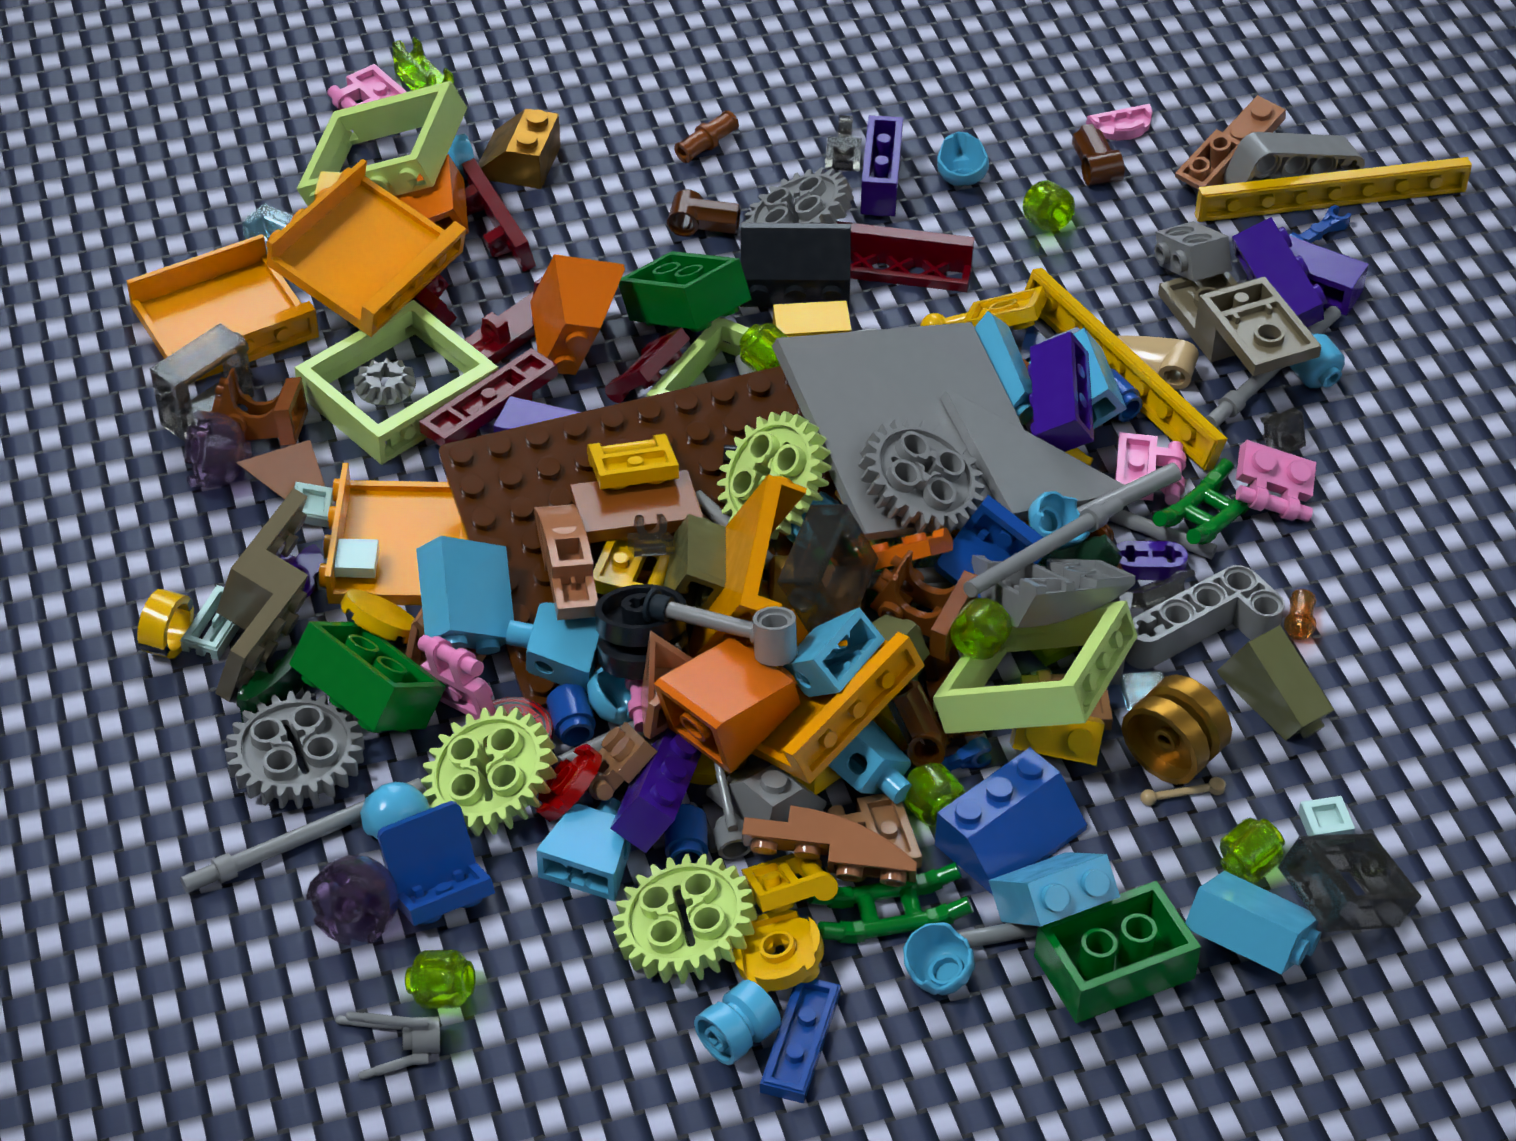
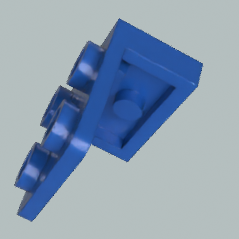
M987 495L953 539V550L942 553L935 562L934 568L936 572L955 586L964 570L975 574L972 566V555H984L985 558L991 561H1004L1044 537L990 495ZM1042 558L1038 559L1033 563L1038 564ZM978 594L977 603L984 608L981 595Z
M448 801L382 827L378 831L377 838L396 905L413 926L436 922L443 914L460 907L468 908L475 906L483 898L495 894L491 877L476 863L462 809L455 801Z

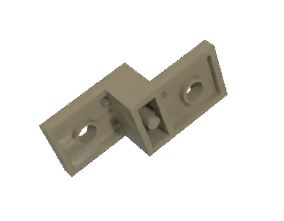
M1225 272L1197 281L1180 277L1159 283L1158 295L1210 362L1237 355L1254 377L1320 356L1321 344L1266 277L1238 284L1229 272Z
M293 488L231 567L216 611L219 615L245 630L230 649L215 694L228 702L244 684L250 682L257 671L255 667L261 661L266 664L271 659L279 644L276 642L277 638L281 633L288 636L299 619V615L296 613L307 597V593L303 591L308 575L279 558L281 555L288 557L299 539L295 534L300 530L307 517L302 511L308 496Z

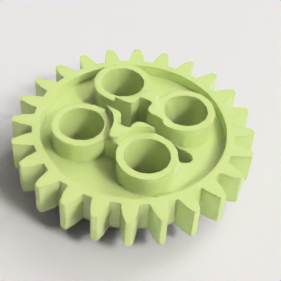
M783 411L781 416L770 412L768 421L759 416L756 420V429L746 425L744 427L746 437L741 439L735 436L734 442L737 448L735 451L726 450L725 454L731 460L729 464L722 465L719 468L726 473V478L717 482L718 486L725 489L717 498L718 501L726 504L721 512L730 516L728 523L768 474L786 477L794 484L807 488L806 494L771 534L770 538L773 540H777L779 532L790 535L791 523L802 527V514L804 512L810 515L814 514L811 506L812 501L823 500V497L818 493L819 487L829 485V482L822 478V473L829 471L832 467L823 462L831 452L822 446L827 439L818 433L819 427L800 415H792L787 411Z
M503 706L497 708L494 716H491L486 707L482 708L480 719L477 720L470 713L466 714V725L463 727L455 722L451 723L454 733L451 736L440 734L438 737L443 746L441 748L429 749L435 761L423 763V768L429 775L422 778L421 783L427 789L423 795L427 798L430 807L433 808L448 801H455L462 809L467 830L470 828L475 836H480L484 826L495 835L499 823L502 822L509 829H512L513 817L516 815L524 820L528 819L525 808L528 805L538 808L541 806L536 798L537 794H546L551 791L544 780L556 778L557 775L551 765L558 762V758L552 751L555 748V744L548 736L549 734L540 722L537 723L530 713L523 716L516 707L508 715Z
M685 854L682 863L675 865L673 859L669 857L666 861V868L660 870L654 864L650 865L652 876L649 878L637 874L635 877L639 884L638 888H624L628 900L616 902L620 914L613 916L612 920L617 929L613 933L624 959L630 960L635 971L643 968L648 979H651L659 971L663 983H667L673 974H678L681 984H684L688 973L695 972L697 978L703 980L705 968L710 967L716 973L721 972L718 961L723 958L729 962H734L735 957L732 949H746L747 944L744 936L754 935L755 931L751 921L756 920L758 916L754 908L756 901L752 890L749 888L746 877H739L736 866L733 865L726 869L722 858H718L710 865L706 854H702L697 863H692L689 854ZM677 890H681L695 939V945L691 947L688 945V939L683 929V920L675 897Z

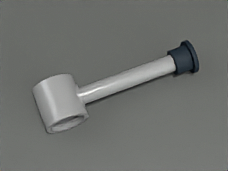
M655 588L651 589L645 597L642 613L644 620L647 622H654L655 620L668 622L670 619L749 638L751 643L754 644L755 659L767 666L786 665L797 657L796 615L788 608L778 606L763 608L754 614L752 622L676 603L673 597L662 595V592Z

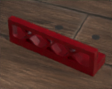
M836 221L837 224H851L850 260L854 263L850 264V279L958 292L968 291L975 237ZM883 263L889 267L883 270L875 269L872 265ZM917 267L925 271L917 274L910 273L908 269ZM951 271L963 274L962 279L946 277L944 273Z

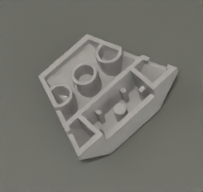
M972 555V566L976 575L1002 562L991 561L985 558L984 555ZM1047 559L1046 566L1032 563L980 593L984 610L987 613L1016 628L1036 627L1068 620L1113 601L1135 584L1136 576L1101 560Z

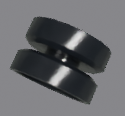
M653 584L631 585L617 588L603 595L596 602L595 622L596 631L599 633L597 643L598 661L605 672L619 678L643 680L650 630L689 656V637L685 630L687 628L686 622L670 619L668 622L660 620L647 622L644 620L642 613L645 597L651 589H659L662 595L673 597L676 603L687 605L685 598L680 592L669 587Z

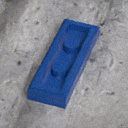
M814 979L809 983H800L793 987L760 1082V1093L805 1103L841 994V985Z

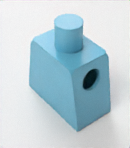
M544 602L538 607L534 624L510 620L506 644L527 648L526 670L529 673L560 685L577 684L582 686L587 692V683L594 673L598 658L597 643L599 633L596 631L595 617L557 620L554 603Z
M859 607L815 627L797 646V657L795 660L783 665V667L795 677L797 686L808 697L839 693L885 639ZM847 639V646L838 645L840 641Z
M873 720L828 765L857 791L868 794L884 793L895 804L904 801L913 789V785L903 776L911 766V760Z
M611 797L606 801L601 800L597 809L581 804L573 805L536 850L538 877L615 901L631 849L629 841L610 829L621 802Z

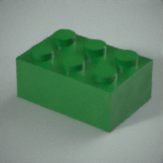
M671 251L622 277L618 285L629 321L644 322L647 326L666 325L669 329L688 328L691 332H699L709 328L712 325L711 321L718 317H725L738 312V306L751 300L740 259L733 257Z
M309 621L289 663L292 668L302 675L301 679L303 682L311 687L321 689L330 696L329 701L334 706L349 711L358 718L357 722L362 728L373 733L387 730L406 732L411 729H426L446 688V685L388 641L366 631L355 624V622Z
M1156 880L1121 893L1117 899L1041 927L1038 926L1034 957L1077 1024L1195 979L1201 946Z

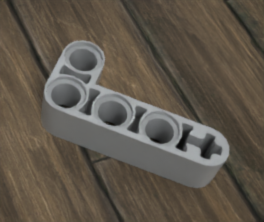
M1253 132L1246 135L1238 144L1224 173L1223 180L1225 184L1364 169L1365 160L1344 136Z
M1242 565L1227 567L1135 616L1133 623L1138 637L1126 655L1125 660L1128 664L1138 669L1152 668L1232 624L1247 638L1253 640L1281 625L1285 607L1284 600L1250 568Z

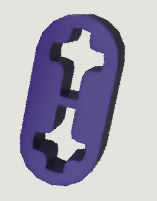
M1123 541L1118 543L1113 549L1123 570L1135 575V580H1177L1186 571L1187 550L1176 542Z

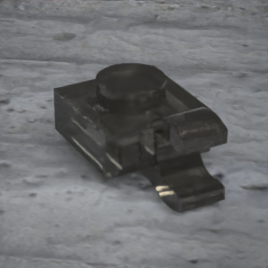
M839 115L838 137L827 136L825 170L833 168L834 170L860 171L862 138L852 137L853 116Z
M1179 570L1165 580H1157L1128 591L1133 593L1131 608H1144L1147 611L1185 590V580L1188 577L1194 576L1195 571Z

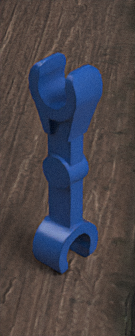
M1333 205L1329 207L1322 221L1312 224L1308 230L1300 235L1295 232L1289 235L1309 243L1321 240L1323 235L1328 232L1347 229L1351 213H1347L1345 216H1338L1340 207Z
M983 736L974 738L957 750L955 754L945 756L942 763L934 769L926 770L910 766L903 775L913 785L910 795L917 790L918 783L935 776H945L952 770L960 767L961 769L981 768L990 764L992 757L989 752L992 750V746L988 739Z

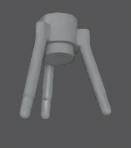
M714 762L724 815L717 819L714 830L711 829L707 822L708 846L711 853L718 852L719 856L724 859H738L747 855L751 851V847L744 846L742 830L744 820L739 815L734 814L724 769ZM694 802L689 803L697 807V805Z
M347 1012L346 1016H337L335 1018V1022L339 1025L402 1030L403 1050H412V1055L360 1071L358 1074L360 1080L380 1076L412 1065L429 1064L428 1054L440 1053L439 1016L411 1018L365 1012Z

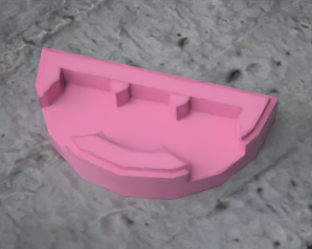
M1150 104L1090 115L1087 116L1086 125L1093 124L1096 129H1100L1105 139L1116 141L1131 140L1142 136L1149 130L1152 120V109Z

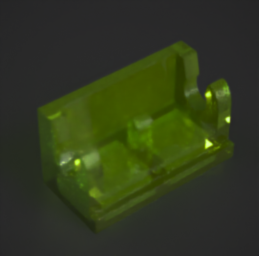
M416 37L412 39L413 50L410 53L406 51L401 40L392 43L395 73L412 91L447 81H452L454 85L453 74L447 68L443 69L442 74L423 55L422 43Z

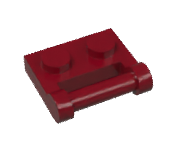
M682 327L648 343L641 350V357L624 374L614 378L605 387V393L608 398L613 402L621 403L629 395L630 390L639 386L647 389L656 383L662 376L659 371L663 367L667 368L675 363L682 356L680 349L690 340Z

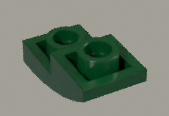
M291 645L282 660L279 659L275 662L271 674L257 670L250 682L241 687L237 696V707L240 708L242 723H244L242 714L244 710L257 713L256 704L259 702L264 703L266 706L272 705L271 697L274 694L281 701H285L289 691H293L296 696L303 688L305 682L301 679L302 675L289 665L297 648L296 646Z

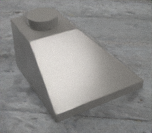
M761 758L726 777L734 814L739 815L742 820H744V817L788 822L790 805L819 811L826 807L827 801L821 796L814 794L786 771ZM718 783L707 788L706 795L723 808Z

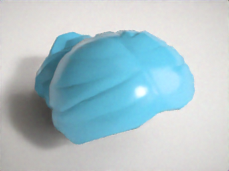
M958 131L948 135L943 140L938 153V172L946 182L954 186H969L983 179L989 169V158L981 141L965 132Z

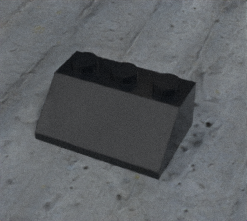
M741 223V265L751 300L740 305V307H773L774 304L847 301V307L849 308L851 224Z

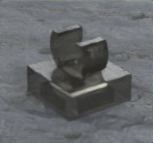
M1292 407L1280 414L1271 412L1260 418L1264 425L1262 438L1266 446L1286 453H1292L1306 446L1302 411Z
M657 514L656 527L652 530H646L644 528V517L636 515L634 527L638 533H627L628 550L633 556L675 555V538L666 531L667 520L665 516Z

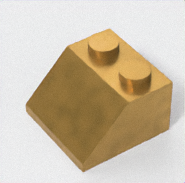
M524 109L493 132L478 163L487 179L494 182L541 189L561 147L559 114L543 110Z

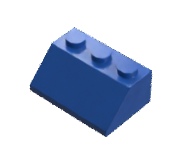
M1029 747L937 812L935 846L992 894L988 880L1046 860L1087 830V823L1061 772Z

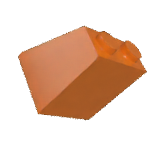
M553 255L530 304L537 350L540 354L557 364L559 374L576 375L601 329L625 271L624 264Z
M733 637L728 638L661 676L653 683L669 729L679 734L685 741L730 774L800 704L795 686L797 684L795 677L782 666L775 668L774 666L759 663L754 656V646L751 644L744 646Z

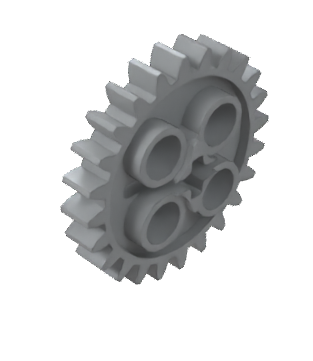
M821 167L814 174L811 169H808L804 176H800L797 172L792 180L787 181L783 178L780 186L769 187L770 193L760 194L758 196L760 202L750 204L752 211L744 214L746 220L742 223L837 224V219L846 218L845 210L852 208L850 201L854 199L853 190L842 172L836 173L833 168L825 172L824 168Z
M908 417L904 424L895 418L890 425L885 422L882 423L877 431L874 430L866 441V445L860 452L863 458L858 464V467L865 470L860 480L871 483L866 494L878 495L880 499L875 506L877 508L887 506L890 509L887 518L892 519L898 515L902 518L901 524L903 528H906L911 522L915 524L917 533H922L926 526L931 534L934 530L945 527L950 533L955 527L961 530L983 502L984 498L980 494L985 489V485L978 482L983 472L972 469L977 459L975 457H965L964 455L968 448L967 445L957 447L954 444L956 435L951 434L947 438L942 436V426L940 425L934 431L930 430L927 420L923 419L921 424L916 426L911 417Z
M289 691L285 701H281L274 694L271 697L272 705L266 706L264 703L259 702L256 704L257 713L244 710L242 712L244 723L233 722L234 734L227 735L228 748L225 749L230 777L235 778L238 789L247 788L248 798L252 799L261 793L263 805L269 804L274 798L278 799L279 807L282 809L286 806L288 800H295L297 808H302L304 798H310L317 805L320 800L319 794L324 792L333 798L335 797V785L347 788L349 786L348 776H357L359 774L357 764L364 762L363 750L365 745L361 726L357 721H354L353 714L349 711H342V709L337 708L333 704L328 705L326 694L321 695L316 701L311 699L310 691H306L302 699H296L293 691ZM285 724L289 725L296 750L299 756L303 758L307 774H303L298 766L294 747L288 741L287 732L283 726Z

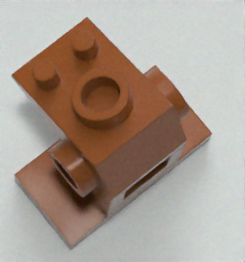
M231 368L227 378L220 377L219 385L216 386L215 390L217 395L215 396L211 411V417L217 419L214 433L237 441L279 438L280 446L296 444L308 413L302 377L286 378L279 395L273 400L266 402L254 401L249 395L241 391L235 368ZM237 404L245 405L248 410L242 411Z
M909 550L902 559L895 555L890 562L895 568L892 571L885 568L872 587L878 593L870 607L878 612L879 617L886 614L902 620L909 619L915 622L921 628L923 635L930 637L929 655L944 661L978 600V595L969 597L965 594L963 589L964 583L978 575L964 570L955 586L948 589H939L924 583L923 574L918 569L912 567L913 551ZM914 602L932 609L933 612H923L911 607Z

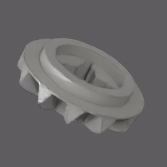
M387 357L384 362L378 363L375 360H371L369 367H359V373L354 377L355 391L362 400L374 405H392L405 400L413 393L416 380L412 367H405L402 360L392 363ZM382 377H390L385 382V386H382L380 382Z

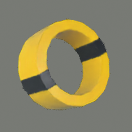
M165 589L154 591L146 601L140 615L137 631L139 648L143 652L168 659L178 656L182 651L180 640L194 621L192 599L187 595Z

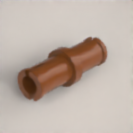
M725 110L709 123H701L695 128L693 134L675 144L674 150L677 157L682 162L689 163L706 149H714L718 146L719 140L739 128L738 119L731 111Z

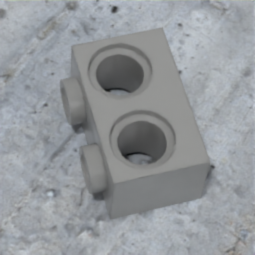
M1194 221L1155 232L1157 244L1154 247V253L1159 266L1192 281L1232 271L1229 236Z

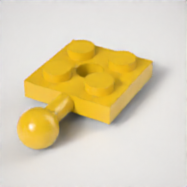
M1044 286L973 302L968 312L947 318L939 313H930L922 319L920 326L972 322L975 327L985 313L989 311L1009 327L1013 326L1014 330L1025 329L1035 324L1047 301Z

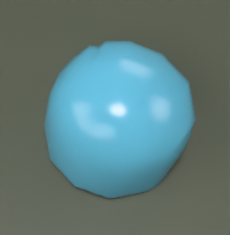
M1057 491L1040 494L1028 509L1030 527L1043 537L1051 534L1079 517L1080 513L1077 510L1078 500L1063 496ZM1086 531L1056 550H1067L1079 545L1090 535V532Z
M602 667L593 673L587 683V694L591 707L601 719L607 722L623 725L625 721H632L629 717L627 705L629 700H631V694L625 686V679L605 672Z
M391 782L381 785L365 798L360 812L363 830L367 835L378 839L377 833L382 827L431 809V807L428 805L427 798L410 784Z
M945 922L924 924L910 934L903 947L904 964L908 974L917 986L932 995L939 994L943 996L954 993L968 982L975 968L974 952L970 948L968 940L956 932L950 924Z

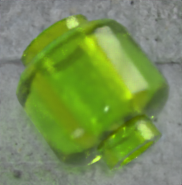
M1039 181L1027 191L1023 199V212L1031 223L1048 232L1059 231L1071 221L1074 215V197L1068 190L1052 181Z
M765 323L761 326L754 324L744 333L739 341L741 361L754 372L780 366L772 345L776 338L788 336L772 323Z
M976 598L970 600L951 624L950 635L952 642L962 654L974 660H987L994 657L1009 638L1012 622L1009 614L1000 603L988 598Z
M928 763L916 767L909 773L907 780L912 786L907 792L904 803L923 824L935 827L937 812L963 795L965 790L963 785L944 765Z
M1254 818L1243 819L1220 840V850L1223 856L1220 864L1225 871L1239 878L1242 877L1249 882H1259L1282 862L1284 858L1282 847L1285 845V840L1279 830L1264 818H1261L1259 821Z
M457 950L422 951L415 957L412 967H408L405 973L406 990L409 994L413 995L414 1001L423 1009L459 1008L466 1001L467 997L473 994L475 989L476 975L474 966L471 961H467L466 957Z

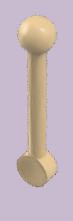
M1214 777L1207 784L1158 792L1146 789L1141 793L1140 799L1144 805L1151 806L1156 800L1210 792L1213 795H1221L1224 793L1226 783L1222 778Z

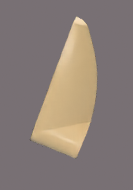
M1117 336L1173 389H1184L1190 384L1199 356L1198 349L1194 344L1189 341L1172 338Z

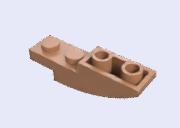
M1257 95L1223 132L1216 129L1175 172V178L1196 189L1204 186L1225 184L1223 180L1224 173L1240 141L1246 135L1253 132L1273 133L1286 119V109Z
M574 504L534 507L544 567L549 575L557 620L595 617V606L598 597L593 577L594 563L586 530L577 507Z
M790 805L788 822L744 817L742 830L744 846L751 847L750 850L755 853L773 855L777 853V850L793 851L796 857L808 860L820 859L821 855H827L828 873H835L836 878L844 881L858 882L862 880V877L879 878L880 883L894 887L905 886L906 882H916V861L880 834L843 817Z

